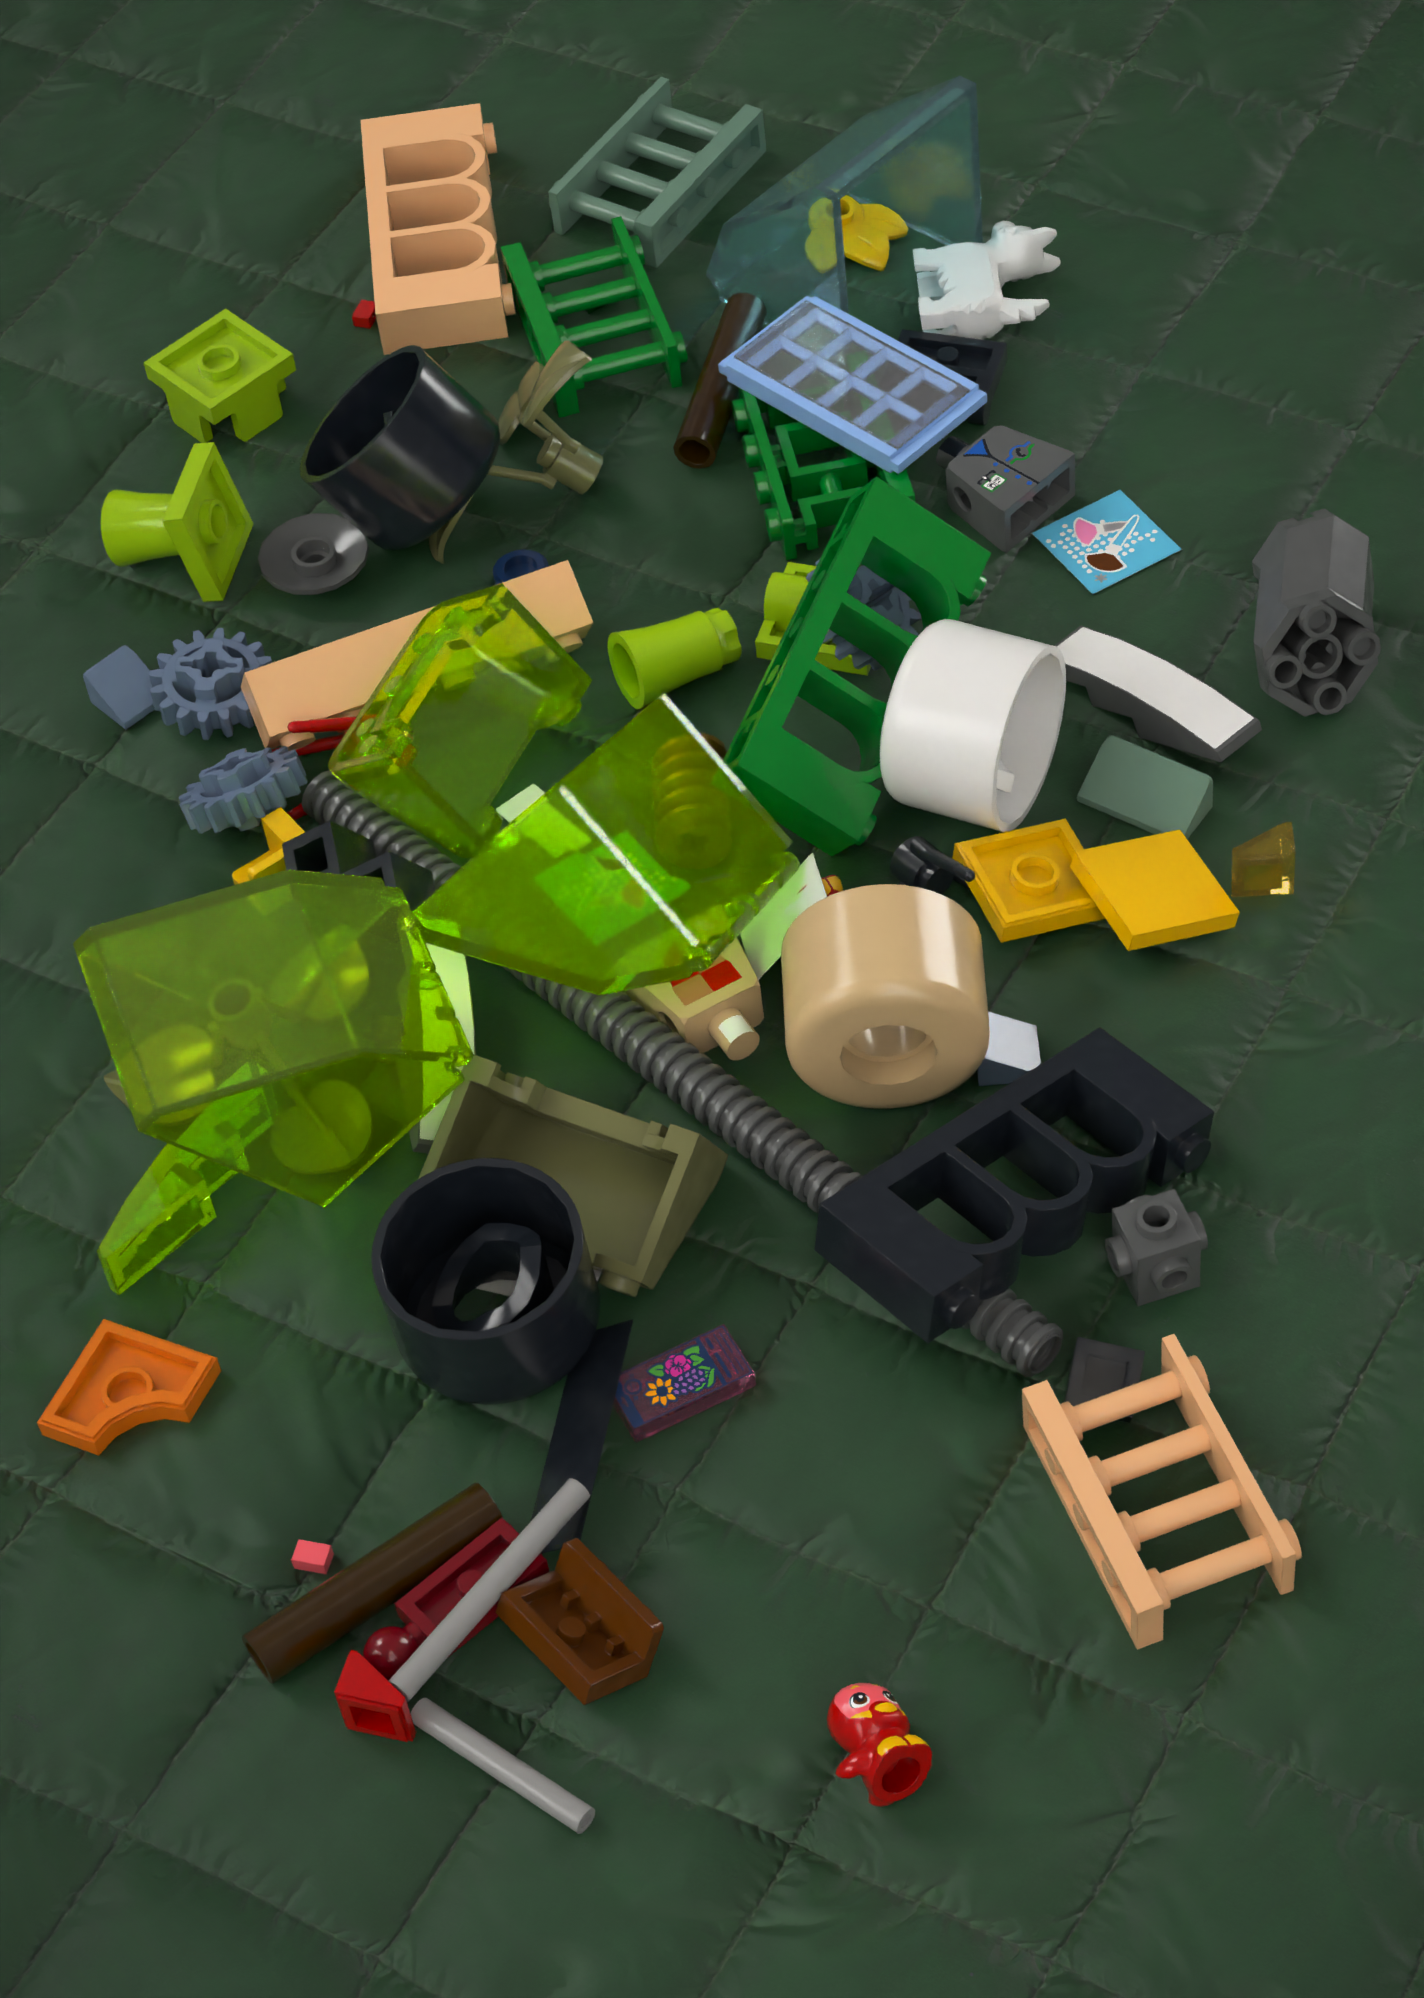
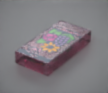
M723 1324L621 1372L613 1406L635 1443L755 1387V1373Z

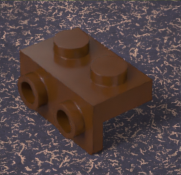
M578 1538L563 1543L554 1571L502 1592L495 1612L583 1705H587L647 1677L664 1630L662 1622Z

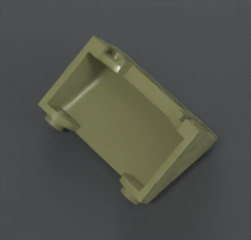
M469 1053L418 1179L443 1166L477 1158L508 1159L537 1168L558 1182L573 1200L580 1215L593 1269L602 1272L599 1284L635 1298L640 1287L653 1290L719 1182L729 1157L728 1154L694 1131L671 1123L669 1128L652 1120L650 1123L550 1089L535 1079L526 1076L522 1078L508 1072L505 1074L500 1070L501 1065L499 1063Z

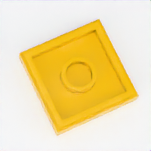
M1066 818L954 844L952 859L975 872V879L971 882L966 881L1001 943L1106 919L1070 868L1074 852L1084 848Z
M1181 830L1074 852L1070 868L1128 951L1235 928L1240 914L1239 910Z

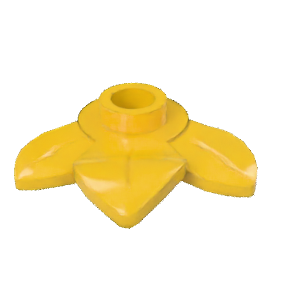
M828 194L818 199L814 204L812 222L815 230L809 239V250L814 260L825 271L840 264L845 257L869 268L884 271L889 256V240L907 236L908 227L899 214L880 204H859L855 199L844 194Z

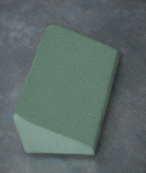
M1109 735L1101 745L1079 790L1077 801L1150 833L1160 834L1181 830L1188 839L1213 807V780L1205 773L1114 735Z

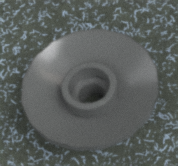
M311 513L292 518L273 529L261 544L258 561L263 577L276 589L293 595H316L335 590L354 579L366 565L369 546L366 536L345 517L333 513Z

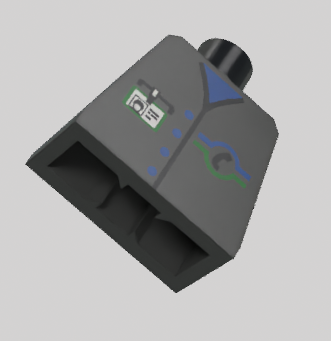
M1002 425L993 426L971 445L955 436H950L941 444L936 455L937 465L946 470L947 503L950 509L1005 553L1010 551L1075 496V453Z

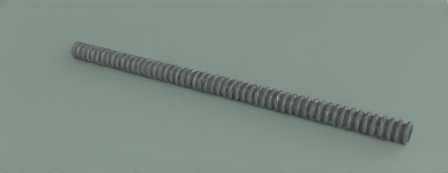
M332 770L322 772L306 787L301 804L303 811L309 817L315 819L320 825L328 821L335 822L372 840L376 857L390 851L432 871L441 920L459 923L462 936L465 939L472 941L479 950L485 951L488 957L493 961H497L506 971H510L516 979L523 981V984L530 990L536 991L539 997L544 1001H548L557 1011H561L567 1019L574 1021L581 1030L587 1031L595 1041L601 1042V1045L608 1051L614 1052V1055L622 1062H627L628 1066L636 1073H641L645 1080L649 1083H654V1086L663 1094H668V1097L673 1102L681 1104L687 1113L695 1115V1118L704 1126H709V1129L714 1134L722 1136L728 1145L736 1147L737 1151L745 1158H750L756 1167L765 1169V1173L770 1178L779 1180V1184L784 1189L793 1191V1195L801 1202H807L808 1207L815 1213H819V1204L863 1176L859 1172H853V1169L846 1162L839 1161V1158L833 1152L824 1150V1146L816 1139H810L808 1133L801 1128H796V1125L790 1119L782 1117V1114L777 1109L768 1106V1103L760 1096H754V1092L746 1085H740V1082L733 1075L726 1074V1071L720 1065L713 1064L707 1055L699 1053V1050L694 1045L686 1043L681 1035L677 1032H672L668 1025L664 1022H659L658 1018L651 1012H646L638 1002L632 1001L625 992L619 991L612 982L606 981L599 972L593 971L586 962L580 961L573 952L567 951L560 942L554 941L547 932L541 931L534 922L528 921L521 912H517L508 902H503V899L495 892H491L487 886L478 882L474 876L466 873L461 866L453 863L448 856L441 854L435 846L430 845L429 842L422 836L417 835L409 826H405L400 819L394 817L374 799L369 798L361 789H357L349 780H345L340 773ZM1010 1288L992 1298L980 1300L979 1307L968 1323L962 1326L963 1329H970L971 1335L977 1340L985 1341L986 1346L991 1351L1001 1353V1358L1009 1365H1016L1017 1371L1024 1377H1032L1044 1371L1056 1358L1063 1340V1330L1058 1325L1048 1323V1319L1041 1312L1032 1311V1306L1024 1299H1017V1295Z

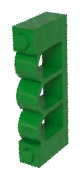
M877 476L854 493L848 500L713 782L831 857L853 844L856 846L861 845L870 835L877 820V816L872 811L881 791L870 784L882 777L880 769V740L887 703L875 699L816 661L815 657L830 629L881 664L891 680L892 687L907 651L918 636L903 630L847 593L859 565L866 566L872 572L904 592L915 602L921 613L923 631L930 624L939 620L951 619L959 621L960 606L964 604L968 607L973 604L984 589L987 577L982 575V572L991 552ZM797 696L842 724L853 734L860 748L861 763L859 771H852L839 765L782 728Z

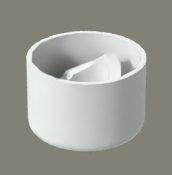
M951 619L939 620L926 627L912 643L899 667L888 698L882 725L880 769L884 786L892 798L904 805L1001 832L1014 830L1023 821L1035 802L1055 751L1066 693V668L1060 649L1053 645Z

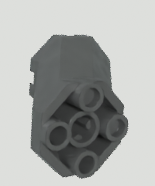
M1325 508L1310 512L1313 517L1298 521L1293 517L1278 522L1252 560L1253 574L1259 582L1258 593L1256 592L1257 610L1253 642L1260 688L1270 697L1304 717L1318 712L1323 715H1330L1339 712L1345 704L1351 703L1377 666L1378 656L1381 651L1380 639L1374 632L1372 617L1375 582L1369 537Z

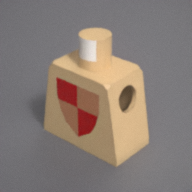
M723 912L620 963L624 990L632 1001L638 1002L646 1012H651L658 1018L659 1022H664L668 1025L672 1032H677L681 1035L686 1043L694 1045L699 1050V1053H705L720 1046L729 1059L741 1060L749 1056L757 1048L760 1036L754 1027L758 1026L764 1019L760 984Z

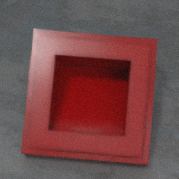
M351 1650L334 1691L347 1729L403 1742H413L416 1730L406 1698L358 1651Z

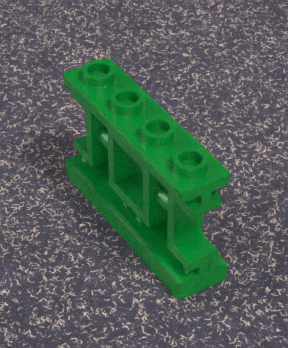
M863 351L845 355L846 372L852 374L869 361L867 353ZM873 374L865 382L879 389ZM825 376L826 386L798 391V393L817 402L839 383ZM739 388L740 399L731 401L737 432L747 431L748 434L742 436L748 469L758 467L759 470L753 472L759 505L769 504L770 507L764 509L770 542L780 541L786 561L797 559L796 544L805 543L807 550L819 548L817 528L837 525L849 498L868 483L867 468L872 467L875 477L877 476L915 501V493L906 468L899 474L894 471L889 473L845 447L847 455L845 459L799 468L795 455L841 445ZM853 391L847 395L855 419L875 404ZM844 399L829 409L846 420L853 422L850 411L844 412ZM761 413L766 414L770 430L775 429L776 445H770ZM887 413L865 429L887 443L895 438ZM783 485H788L792 501H797L799 518L797 519L792 517Z

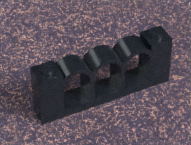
M1099 1027L819 1204L815 1251L920 1338L930 1343L950 1328L958 1329L968 1323L976 1313L980 1300L989 1299L1004 1293L1017 1279L1022 1254L1032 1257L1049 1256L1067 1250L1082 1236L1087 1212L1097 1214L1112 1213L1113 1208L1123 1206L1130 1200L1143 1196L1146 1191L1148 1178L1162 1187L1181 1173H1191L1204 1162L1211 1148L1209 1136L1214 1111ZM1064 1116H1068L1120 1157L1104 1158L1090 1155L1074 1146L1049 1126ZM1004 1156L1058 1199L1036 1200L1024 1197L1011 1190L984 1168ZM939 1198L993 1242L970 1244L957 1241L943 1233L917 1211Z

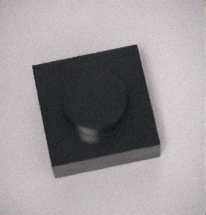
M1077 1337L1063 1403L1069 1401L1072 1406H1076L1139 1383L1145 1351ZM1133 1414L1119 1419V1421L1130 1423V1421L1133 1418Z

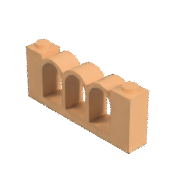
M480 103L360 120L375 315L383 354H391L398 349L411 345L419 346L422 349L508 338L506 316L516 315L512 284H502L496 248L497 233L491 203L492 188L488 154L497 153L493 122L483 123Z

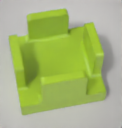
M226 308L144 362L148 379L165 392L173 422L201 443H207L213 439L210 423L216 425L229 415H231L236 437L244 442L278 421L283 416L279 394L286 390L284 378L297 370L293 353Z

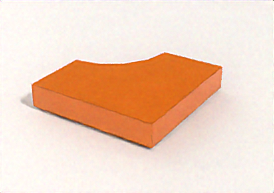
M103 1319L37 1421V1425L42 1436L99 1456L117 1436L139 1424L164 1419L190 1423L222 1370L217 1357Z

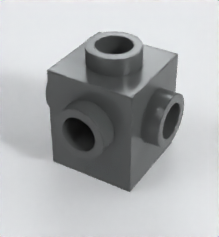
M1175 1189L1153 1196H1139L1123 1206L1112 1209V1237L1105 1239L1106 1254L1117 1277L1123 1276L1137 1306L1200 1286L1201 1250L1208 1247L1206 1231L1198 1213L1194 1210L1190 1212L1185 1210Z

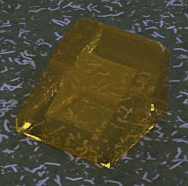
M1292 822L1279 824L1232 849V897L1294 894L1296 851Z

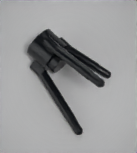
M920 836L909 838L903 842L895 851L890 863L891 874L900 880L898 885L920 887L939 894H943L950 887L953 880L970 890L966 881L971 882L975 879V872L944 855Z

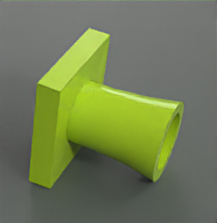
M214 442L195 443L173 494L141 493L115 489L106 496L101 511L103 544L109 558L115 565L125 567L151 559L180 555L203 602L224 600L254 524Z

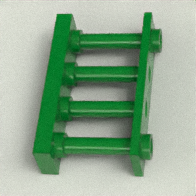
M621 216L611 219L615 246L540 265L537 260L528 261L521 242L501 247L506 283L512 284L516 311L535 359L544 367L555 350L564 341H570L580 348L646 330L652 340L650 344L592 358V361L579 369L551 398L559 418L580 413L576 391L584 389V383L661 363L671 387L682 386L680 364L688 361L683 336L680 331H671L644 270L645 257L640 238L637 234L629 235ZM620 266L624 275L623 279L553 297L550 292L541 293L545 291L544 285ZM631 298L634 299L638 308L637 311L565 329L563 324L554 325L558 323L557 317Z

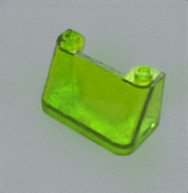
M503 583L445 600L431 609L418 623L333 752L328 762V768L347 788L458 857L484 856L497 845L501 838L500 827L503 817L493 806H490L493 799L538 729L554 724L557 727H561L569 723L579 713L582 707L580 700L591 684L592 679Z

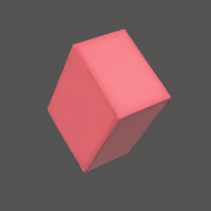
M298 1539L291 1561L294 1569L327 1575L334 1553L331 1545Z

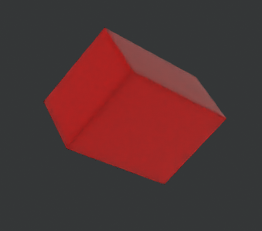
M361 299L352 314L353 325L355 327L371 329L376 320L375 302Z

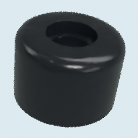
M415 345L406 346L387 355L368 369L332 406L318 425L305 448L300 463V476L304 482L375 545L392 551L406 549L424 541L442 528L477 491L492 467L500 443L499 424L493 414L421 347Z
M477 1158L452 1163L438 1168L412 1183L393 1201L379 1223L371 1254L374 1281L400 1354L413 1373L434 1391L446 1397L472 1404H502L518 1401L538 1394L560 1381L579 1363L588 1350L595 1335L599 1319V1288L578 1210L564 1188L546 1173L518 1161L499 1158ZM499 1279L517 1281L513 1293L502 1306L487 1311L470 1321H461L455 1317L454 1310L467 1293L479 1285Z

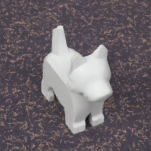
M1003 220L993 226L991 239L986 243L964 242L937 249H913L915 272H920L917 273L918 304L923 332L984 340L993 337L1002 330L1004 325L1035 320L1036 316L1049 307L1047 299L1003 297L1001 288L1005 282L1028 279L1038 274L1054 271L1060 266L1059 257L1043 252V248L1056 238V229L1048 227L1032 229L1026 226H1015L1014 223Z

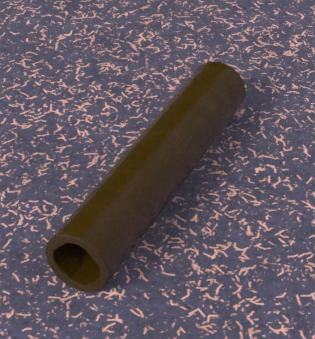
M737 293L728 298L673 446L674 454L679 461L689 467L699 469L709 467L713 464L732 413L731 401L737 399L740 390L739 387L727 381V376L719 372L718 364L759 333L767 315L764 303L752 294Z
M473 1483L242 1636L243 1643L258 1669L273 1684L401 1599L501 1517L503 1518L496 1503L479 1483Z

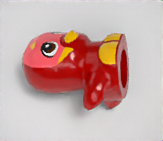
M855 1683L842 1688L834 1696L826 1718L827 1727L832 1738L850 1753L838 1765L835 1773L836 1776L850 1779L860 1775L869 1792V1803L876 1807L891 1805L895 1801L913 1794L922 1785L928 1772L931 1770L932 1751L926 1741L916 1735H909V1720L891 1692L875 1684Z

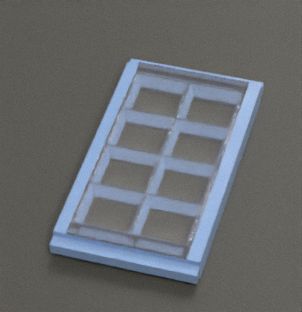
M809 296L804 297L718 364L719 372L727 376V381L889 473L894 471L899 474L987 403V393L980 390L979 385L816 296L812 298Z

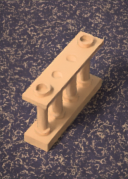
M1175 1334L1162 1338L1160 1375L1076 1406H1072L1069 1401L1060 1404L1048 1380L1022 1389L1023 1427L1137 1650L1163 1640L1164 1610L1171 1607L1170 1600L1262 1565L1266 1567L1280 1595L1294 1591L1296 1560L1302 1557L1300 1543L1292 1525L1287 1519L1277 1520L1208 1395L1210 1393V1385L1201 1361L1196 1355L1187 1357ZM1173 1399L1189 1426V1429L1102 1461L1096 1455L1088 1458L1079 1442L1083 1440V1432ZM1202 1453L1205 1455L1219 1481L1218 1484L1129 1516L1126 1511L1116 1513L1108 1497L1111 1495V1487ZM1230 1509L1235 1510L1250 1538L1244 1542L1161 1573L1155 1567L1146 1570L1137 1553L1141 1550L1140 1543Z

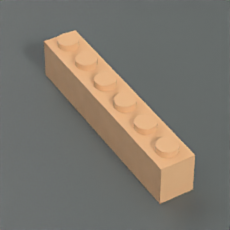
M566 560L244 672L241 689L264 747L272 749L281 745V747L286 746L288 751L297 750L314 742L316 738L314 733L289 732L287 726L292 721L356 717L387 707L390 708L392 714L404 712L421 704L424 701L422 695L443 688L446 695L454 694L476 684L477 679L475 676L496 669L498 675L503 676L521 670L530 664L529 657L548 650L551 657L570 653L583 645L581 639L587 635L593 625V620L569 561Z

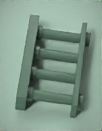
M660 77L644 94L638 97L625 114L548 191L554 232L564 235L582 215L612 224V218L621 216L627 230L633 231L634 235L637 234L639 236L644 252L645 264L657 268L767 151L763 109L745 104L730 121L724 124L672 108L669 79ZM666 128H670L709 141V143L702 150L694 153L655 139ZM640 156L682 171L675 179L666 182L627 168ZM613 185L654 199V201L646 209L639 212L599 197Z

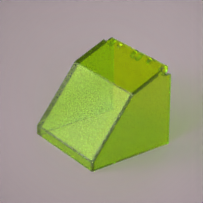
M664 692L513 819L411 912L402 923L418 941L600 996L689 978L693 972L708 969L798 871L800 863L797 856L793 853L783 852L793 841Z
M285 870L89 927L73 943L137 1130L324 1208L465 1080L461 1070L455 1067H462L468 1064L474 1056L463 1028L455 1017V1010L440 975L435 972L436 966L421 931L416 927L415 917L403 890L397 887L385 886L382 878Z

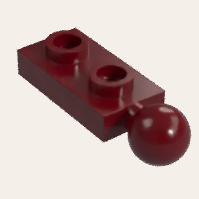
M501 1517L395 1603L398 1617L406 1625L403 1628L387 1626L375 1631L368 1638L364 1646L363 1657L389 1681L516 1539L519 1533ZM539 1554L509 1589L549 1573L547 1560ZM499 1600L450 1656L499 1617L495 1613Z

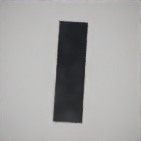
M633 1319L597 1329L588 1350L579 1363L567 1374L531 1521L569 1478L580 1482L588 1490L590 1498L540 1554L559 1550L564 1542L574 1538H578L581 1541Z

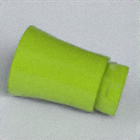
M719 607L704 613L696 611L670 621L643 628L612 632L608 637L609 660L617 684L631 706L638 710L672 690L698 678L720 671L723 665L739 660L742 654L737 627L728 611H722Z

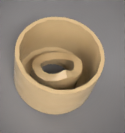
M897 884L868 885L830 895L808 907L792 922L783 938L781 947L785 1045L792 1068L809 1087L819 1094L843 1104L863 1108L891 1109L914 1106L942 1097L957 1089L975 1073L982 1064L988 1050L990 1026L981 934L975 920L961 905L942 894L920 887Z

